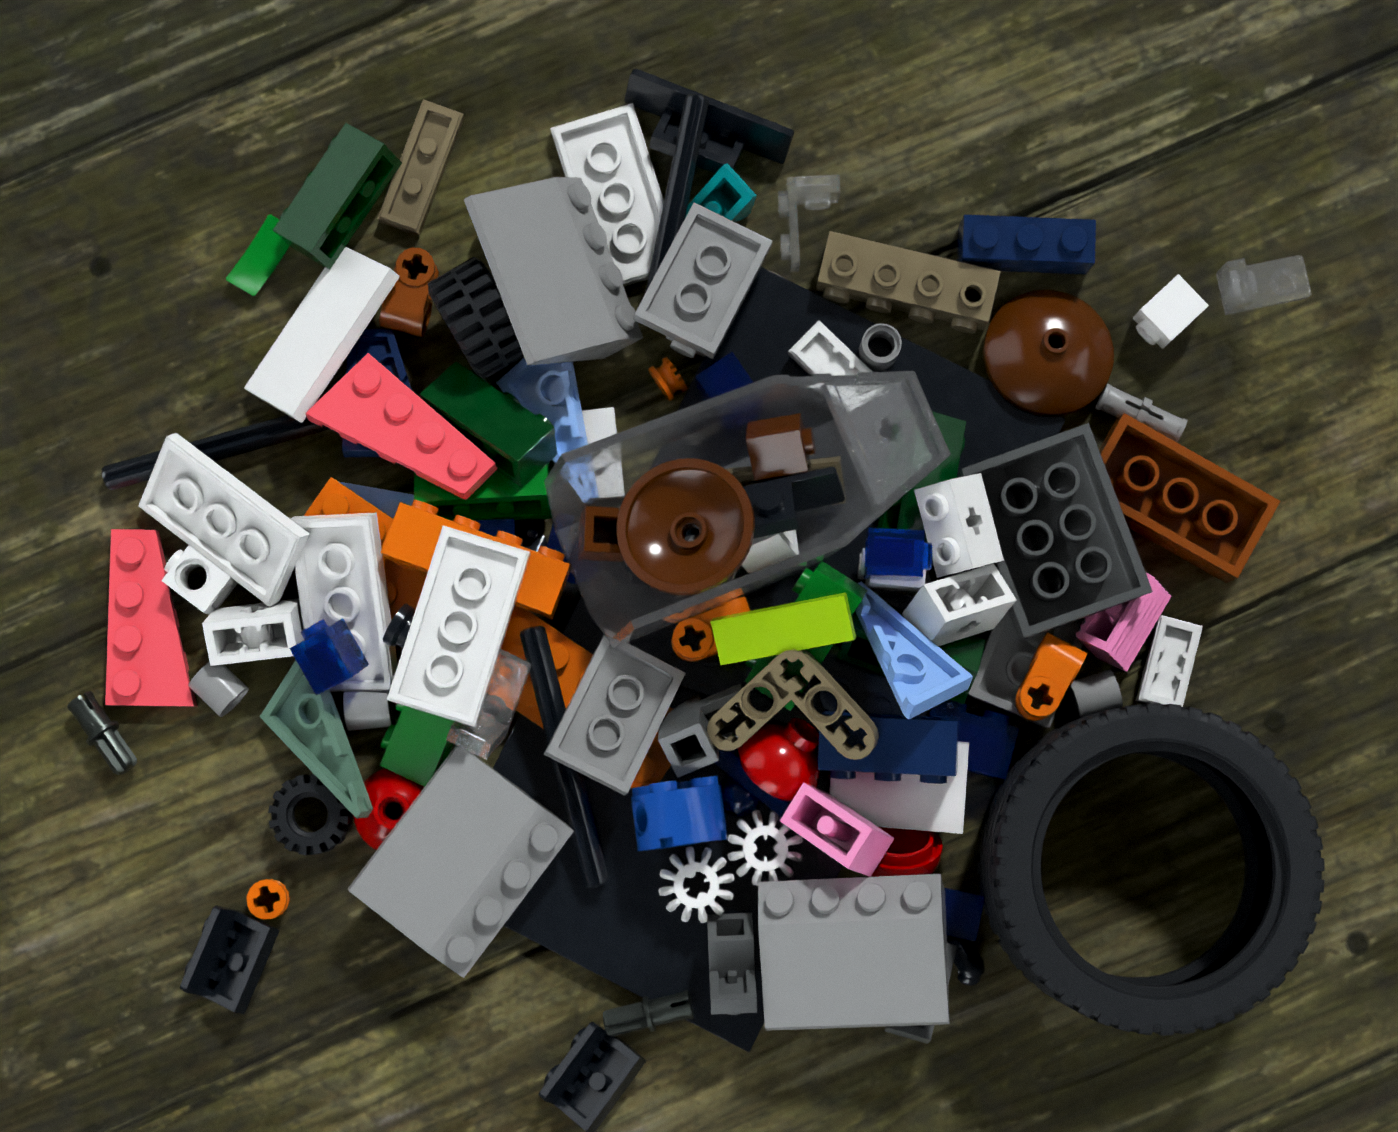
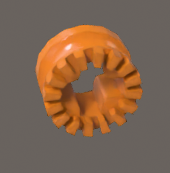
M667 357L662 359L660 367L655 368L651 366L648 368L651 377L668 401L674 399L676 391L681 390L684 392L688 389L684 380L680 378L681 375L679 373L677 375L674 374L677 369L674 368L673 363Z
M264 879L254 883L246 897L250 912L255 917L263 920L277 918L288 909L290 901L289 891L286 889V886L274 879ZM268 886L270 893L278 892L280 901L273 903L274 911L268 912L266 906H258L257 898L263 895L262 888Z

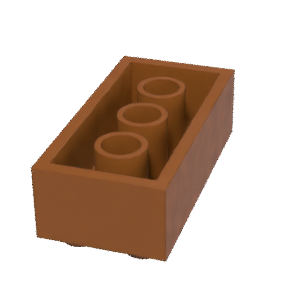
M1123 413L1112 425L1099 451L1128 528L1225 583L1237 579L1277 509L1280 500Z

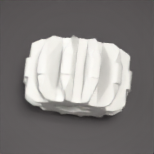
M759 810L753 811L752 818L756 825L753 829L749 827L746 821L739 819L736 824L747 833L744 839L732 834L728 836L730 843L742 845V850L728 853L729 861H735L743 857L746 859V862L738 867L736 874L742 877L751 867L755 868L752 884L758 886V882H761L762 871L768 872L769 881H778L774 870L778 867L787 877H791L794 872L784 861L786 858L800 862L803 857L798 852L788 851L789 845H797L803 842L802 836L794 835L786 839L784 834L790 828L784 824L779 829L775 828L779 813L774 810L769 814L768 825H763L762 815ZM761 835H763L764 840H767V836L770 835L776 841L772 847L776 855L770 860H767L766 856H763V860H759L754 856L758 849L754 841Z
M692 846L686 847V856L689 863L685 865L677 855L672 854L669 860L679 871L676 874L667 869H662L659 874L664 879L674 881V885L663 886L658 891L660 896L676 894L677 897L666 906L669 912L674 911L681 903L686 905L681 916V920L684 922L689 921L692 908H698L699 921L705 923L707 922L705 906L710 905L717 915H721L724 912L722 906L714 900L716 896L725 900H732L733 893L729 890L720 889L719 884L734 881V875L727 873L717 876L716 874L718 870L725 866L727 863L726 859L721 857L712 866H709L707 863L711 857L712 850L707 847L702 852L701 862L695 861V852ZM696 872H701L707 876L704 878V882H710L707 892L700 891L697 897H692L686 893L689 891V887L684 888L685 877L693 878Z

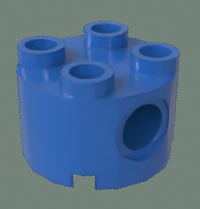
M718 776L691 779V781L678 783L677 781H666L632 788L633 797H631L638 851L672 848L728 839L721 785L718 784Z

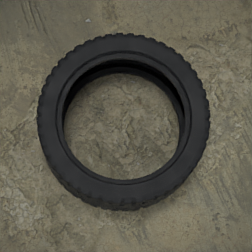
M1160 703L1125 706L1081 717L1063 724L1061 728L1052 730L1042 739L1029 747L1030 750L1022 753L1015 761L1014 766L1008 769L1003 776V783L999 784L993 793L994 798L988 804L985 812L987 815L986 822H982L980 831L982 837L981 842H978L977 854H980V862H977V874L980 875V882L978 884L980 895H983L985 902H982L985 914L989 917V924L993 933L1000 938L998 940L1000 946L1008 954L1009 959L1016 968L1022 970V974L1045 994L1078 1013L1106 1026L1145 1035H1152L1153 1032L1160 1036L1174 1035V1033L1189 1034L1195 1033V1029L1204 1031L1214 1028L1216 1023L1225 1024L1236 1019L1235 1015L1239 1013L1245 1014L1254 1008L1253 1004L1257 1001L1263 1002L1271 995L1269 991L1273 988H1278L1286 980L1284 976L1288 971H1293L1299 962L1297 958L1300 954H1304L1309 944L1307 939L1309 934L1313 935L1317 925L1315 918L1316 914H1320L1322 901H1319L1320 893H1324L1325 880H1322L1325 862L1324 858H1321L1320 850H1323L1322 839L1317 835L1316 829L1319 827L1316 817L1312 816L1309 810L1312 808L1307 796L1302 795L1300 791L1302 787L1296 777H1291L1288 773L1290 769L1282 760H1278L1275 757L1276 753L1270 747L1259 743L1260 739L1251 732L1242 731V727L1238 724L1222 720V717L1211 712L1202 713V709L1193 707H1181V705L1176 704L1160 705ZM1133 753L1168 759L1186 767L1204 779L1222 798L1231 812L1242 840L1245 861L1244 885L1241 899L1229 926L1210 949L1191 963L1174 971L1149 977H1123L1107 974L1083 959L1070 946L1056 926L1047 906L1041 880V855L1045 833L1053 813L1065 794L1079 779L1097 766L1116 757Z

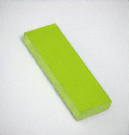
M846 592L716 617L710 621L720 665L779 655L786 650L800 651L847 642L856 638Z

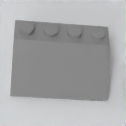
M553 177L475 194L464 199L527 366L605 359L643 338L638 325L639 322L634 320L636 311L630 305L622 284V274L614 264L607 246L606 233L598 223L591 205L590 192L583 184L581 178Z
M457 743L348 887V891L424 951L464 978L574 830L552 811Z
M941 874L758 882V931L766 1031L950 1024L946 904Z

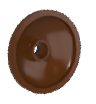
M1035 290L1016 296L1004 304L995 314L985 334L983 359L990 381L1000 395L1009 403L1030 414L1057 417L1077 412L1098 397L1106 386L1112 372L1114 348L1106 324L1099 314L1086 302L1061 291ZM1057 338L1061 342L1062 348L1056 349L1051 347L1048 339Z
M694 458L671 460L647 471L627 492L617 519L618 545L628 567L648 586L673 595L702 593L719 586L729 579L746 559L753 542L755 530L753 507L741 483L723 467L706 460ZM692 528L699 529V535L695 540H685L688 530Z

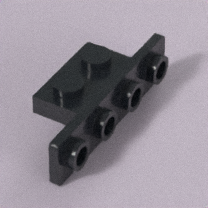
M638 69L632 70L624 101L627 104L633 103L634 107L661 117L652 134L649 148L673 157L685 98L688 94L704 96L709 100L696 166L716 174L724 164L728 163L734 170L743 149L780 164L785 162L794 136L792 129L661 79L655 75Z
M835 467L816 469L743 486L754 511L755 530L753 539L800 529L799 511L840 503L845 500L844 490ZM692 528L688 530L685 537L698 534L699 529Z

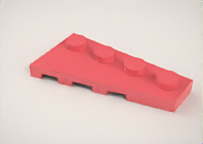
M369 353L305 413L310 422L320 427L324 425L338 432L340 437L356 445L359 443L377 452L379 457L393 464L397 462L414 471L417 476L464 500H467L497 470L496 463Z
M111 529L106 706L197 707L195 693L188 686L190 682L189 666L180 638L177 611L173 606L170 587L161 581L167 572L164 570L166 561L160 534L157 530Z

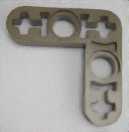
M806 649L800 651L786 650L775 657L712 716L707 726L708 736L715 747L724 751L735 750L751 738L792 700L836 750L846 758L857 760L868 756L876 747L879 739L878 728L871 718ZM786 658L790 662H795L798 659L802 661L804 666L801 668L800 673L808 682L815 676L821 681L810 688L805 696L799 691L806 686L805 682L797 675L790 679L784 673L788 669V664L785 662ZM764 687L771 692L774 702L770 710L760 711L753 707L750 701V694L753 688ZM828 691L835 696L838 706L834 714L823 715L815 709L813 699L817 692ZM737 702L739 703L740 708L735 706ZM847 710L852 716L848 717L844 722L853 731H857L860 728L865 730L866 736L863 738V742L866 747L859 743L852 747L847 742L851 735L847 728L841 724L835 731L830 724L837 721ZM742 711L749 717L736 728L735 733L739 737L738 739L733 735L727 738L722 736L720 731L724 728V725L720 721L721 719L728 723ZM751 720L755 721L756 724L752 725Z

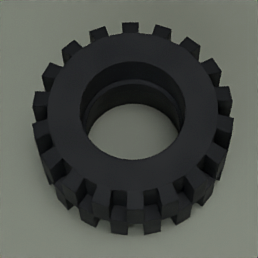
M472 257L428 283V293L475 374L486 379L524 357L496 282L482 261Z

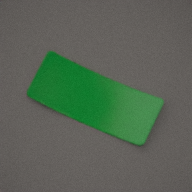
M273 215L267 216L243 256L226 277V281L252 296H255L262 288L289 248V245L273 231L279 222L278 218Z

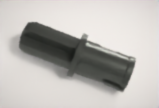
M87 691L83 694L85 699L81 695L77 696L67 705V708L88 735L86 739L88 745H95L114 774L120 775L130 771L137 764V758L117 731L119 728L118 722L109 719L95 699L92 691Z
M684 990L680 993L651 1000L648 996H644L642 1002L605 1010L603 1012V1024L607 1035L612 1037L649 1028L652 1032L656 1031V1026L688 1018L693 1019L694 1010L690 1006L692 1001L689 991Z

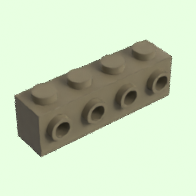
M829 231L815 291L823 292V298L829 301L848 303L849 299L865 302V307L875 312L891 313V310L895 309L908 312V318L917 322L933 323L934 319L950 322V327L956 331L973 334L976 333L977 329L984 330L989 323L1001 271Z

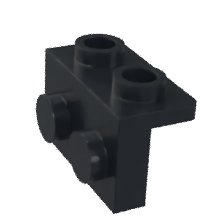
M218 905L214 906L210 916L204 922L202 935L194 954L185 967V975L180 984V989L186 993L201 995L235 1013L245 1014L280 930L240 910Z
M591 1022L575 1035L571 1043V1049L562 1062L548 1072L544 1080V1086L538 1095L544 1101L557 1106L584 1131L596 1132L647 1060L618 1036H608L605 1027Z

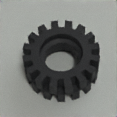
M314 774L295 776V779L287 780L282 784L281 790L276 791L272 798L275 799L273 805H269L268 813H271L272 819L269 821L270 829L273 828L276 833L274 837L278 842H282L285 845L284 848L289 851L298 852L301 855H316L333 850L336 845L341 844L346 839L344 836L351 830L352 824L350 821L353 814ZM307 797L320 799L328 810L326 824L316 832L302 830L295 821V809L299 802Z

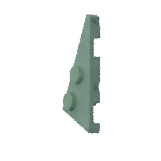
M312 650L301 651L263 710L260 718L356 819L367 818L372 812L373 806L318 656Z

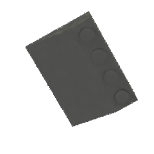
M1089 423L961 469L959 477L978 473L982 475L1004 561L994 564L1016 598V602L1008 611L1020 641L1153 592Z

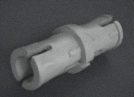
M1108 383L1104 387L1095 406L1096 410H1101L1116 418L1125 413L1175 442L1179 441L1187 424V419H1182L1152 405L1153 400L1147 397L1141 400L1112 387Z

